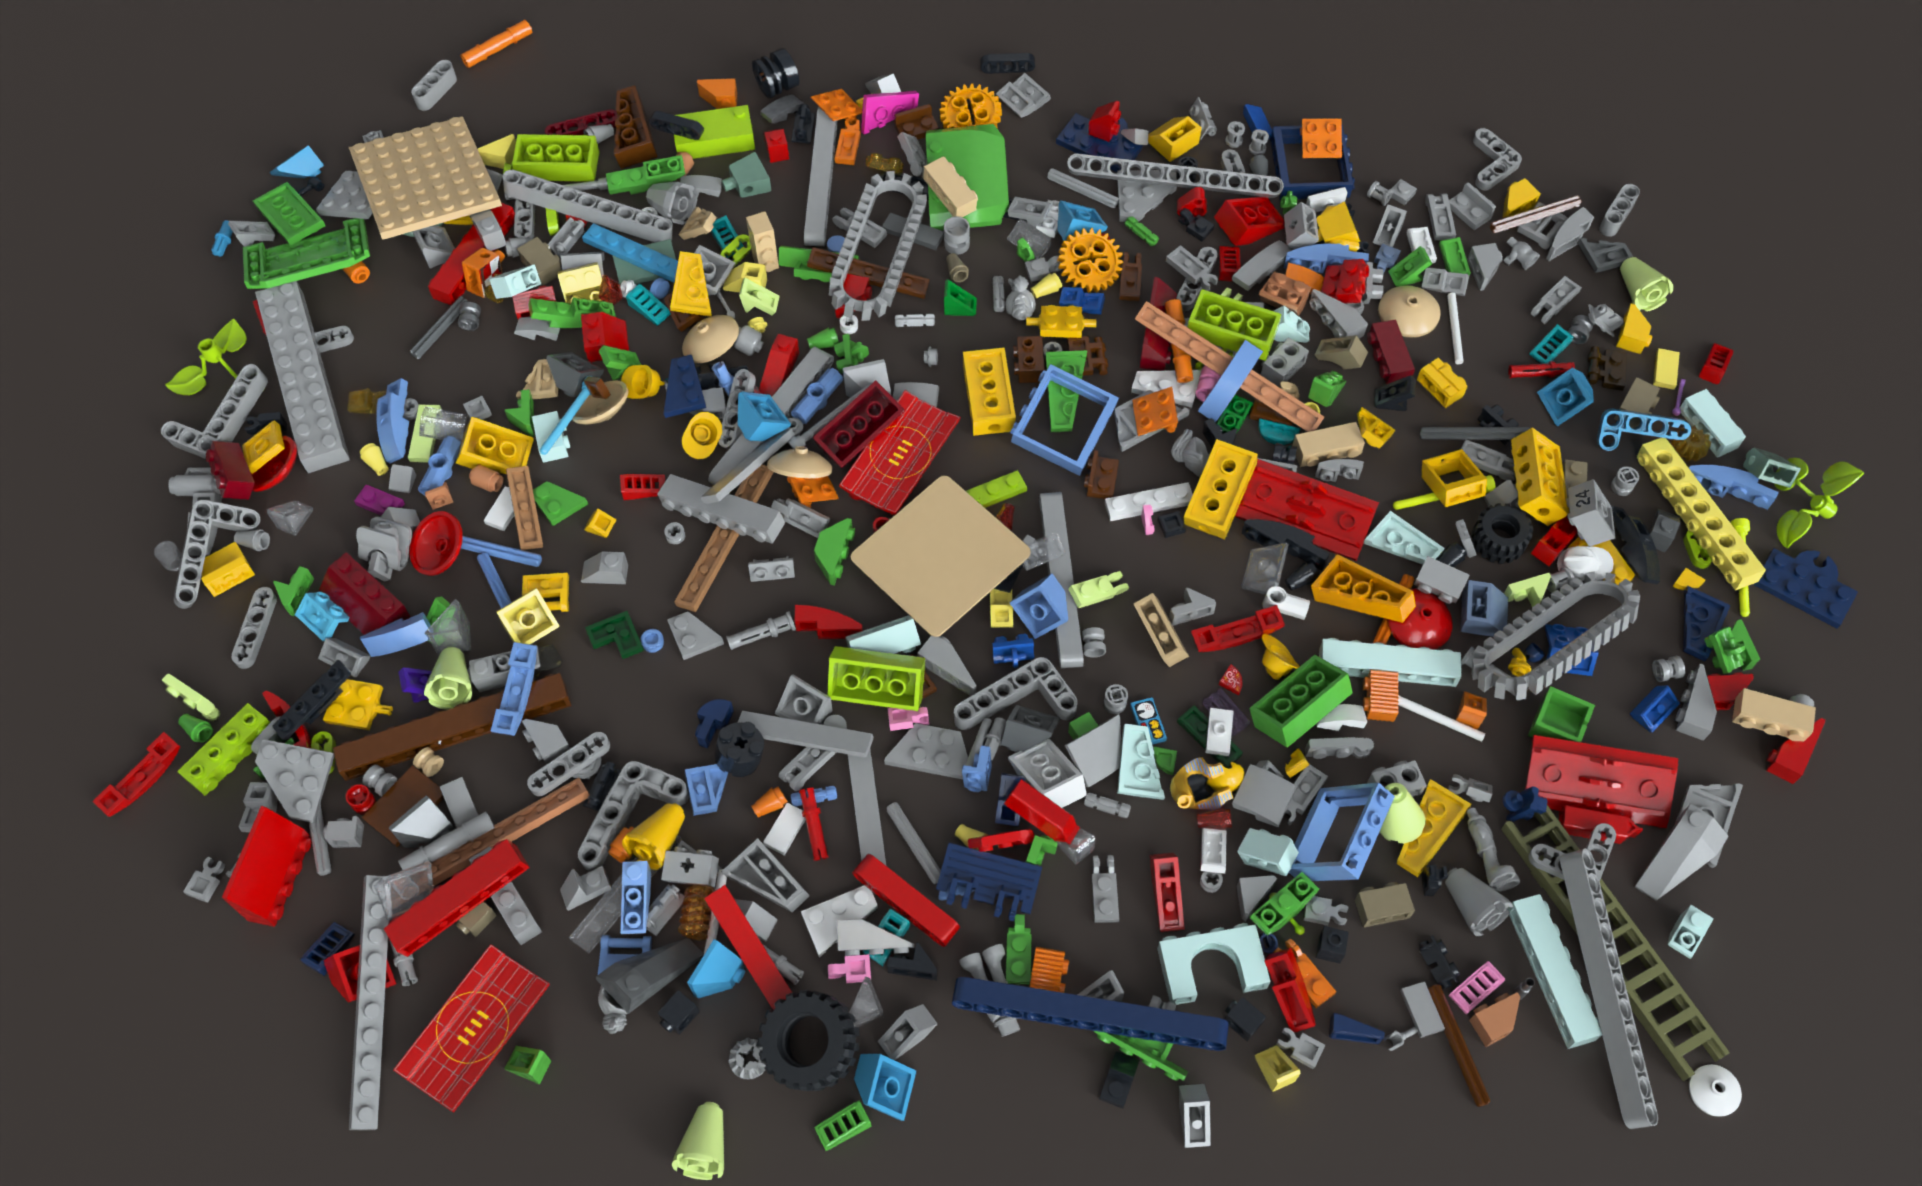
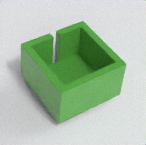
M1550 686L1541 700L1528 736L1539 735L1581 742L1595 705Z

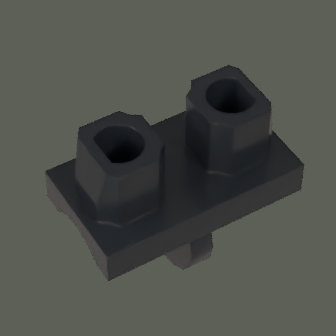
M1498 404L1493 407L1488 405L1483 407L1482 413L1477 419L1481 427L1519 426V423L1513 418L1507 421L1502 418L1504 411ZM1500 440V441L1505 445V444H1507L1510 440Z

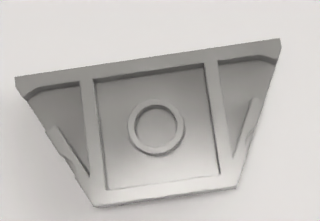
M1148 390V391L1144 392L1143 394H1141V395H1139V396H1137V397H1135V398H1133V399H1136V398H1139V397H1142V396H1145V395H1148V394H1151V393H1154V392L1151 391V390ZM1133 399L1114 409L1121 452L1165 429L1162 428L1138 436ZM1176 406L1178 421L1189 416L1187 408L1181 409Z
M915 723L913 728L905 734L885 757L884 762L885 765L963 779L961 775L962 767L966 764L968 755L960 731Z
M1689 785L1676 821L1683 810L1690 804H1693L1711 815L1727 833L1743 785ZM1722 848L1713 859L1706 863L1709 867L1714 868L1717 866Z

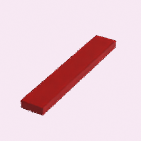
M724 885L704 899L774 1010L776 1008L774 1003L779 999L785 1000L786 995L792 993L731 892Z

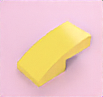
M997 589L990 591L991 628L1013 627V607L1010 605L1012 590L1010 593Z

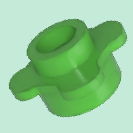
M1288 191L1287 195L1282 197L1280 207L1283 208V214H1286L1297 205V197L1292 195V191Z

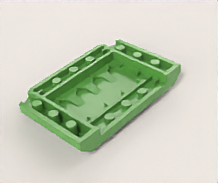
M994 124L926 131L927 165L944 156L948 162L954 165L959 176L965 179L967 186L977 194L976 210L963 217L969 222L970 228L1001 225L1002 218L1009 209L1005 139ZM928 185L930 225L932 228L943 231L944 223L953 216Z
M353 218L343 221L344 229L302 239L291 246L287 243L266 249L264 243L261 242L243 247L244 283L247 289L272 288L351 267L370 257L364 219Z

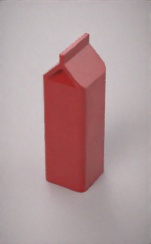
M1022 779L1013 788L1004 802V805L1055 841L1066 842L1070 845L1080 829L1073 815Z
M1564 805L1559 811L1558 821L1566 832L1572 836L1589 838L1597 825L1605 823L1612 826L1616 832L1614 843L1621 844L1630 837L1636 838L1643 831V828L1637 827L1628 816L1569 805ZM1602 831L1600 833V841H1604L1607 838L1606 832Z

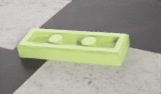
M419 405L408 454L410 462H428L429 458L433 455L442 410L440 405Z

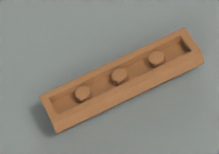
M529 467L506 468L520 550L543 548Z

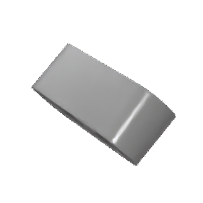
M441 60L437 62L413 87L411 93L419 110L426 111L431 109L457 81L453 65L450 61Z
M1624 185L1600 224L1599 230L1603 235L1614 236L1620 229L1640 194V189L1636 185Z

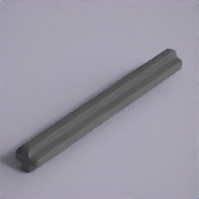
M1422 427L1420 437L1421 439L1512 440L1530 428Z

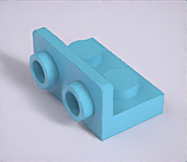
M323 592L306 593L295 613V616L322 641L332 637L338 623L348 622L350 618L340 606H337Z

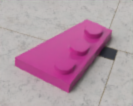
M917 91L864 95L861 133L865 135L876 127H884L886 123L895 120V114L917 108L919 93Z

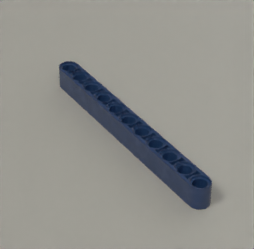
M958 977L955 982L952 1005L963 1010L1215 1051H1222L1227 1047L1229 1023L1221 1018L969 977Z

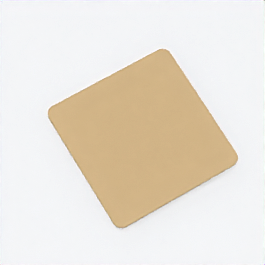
M941 476L856 548L851 554V560L931 636L938 637L1028 559L1031 551L1022 540L948 476Z

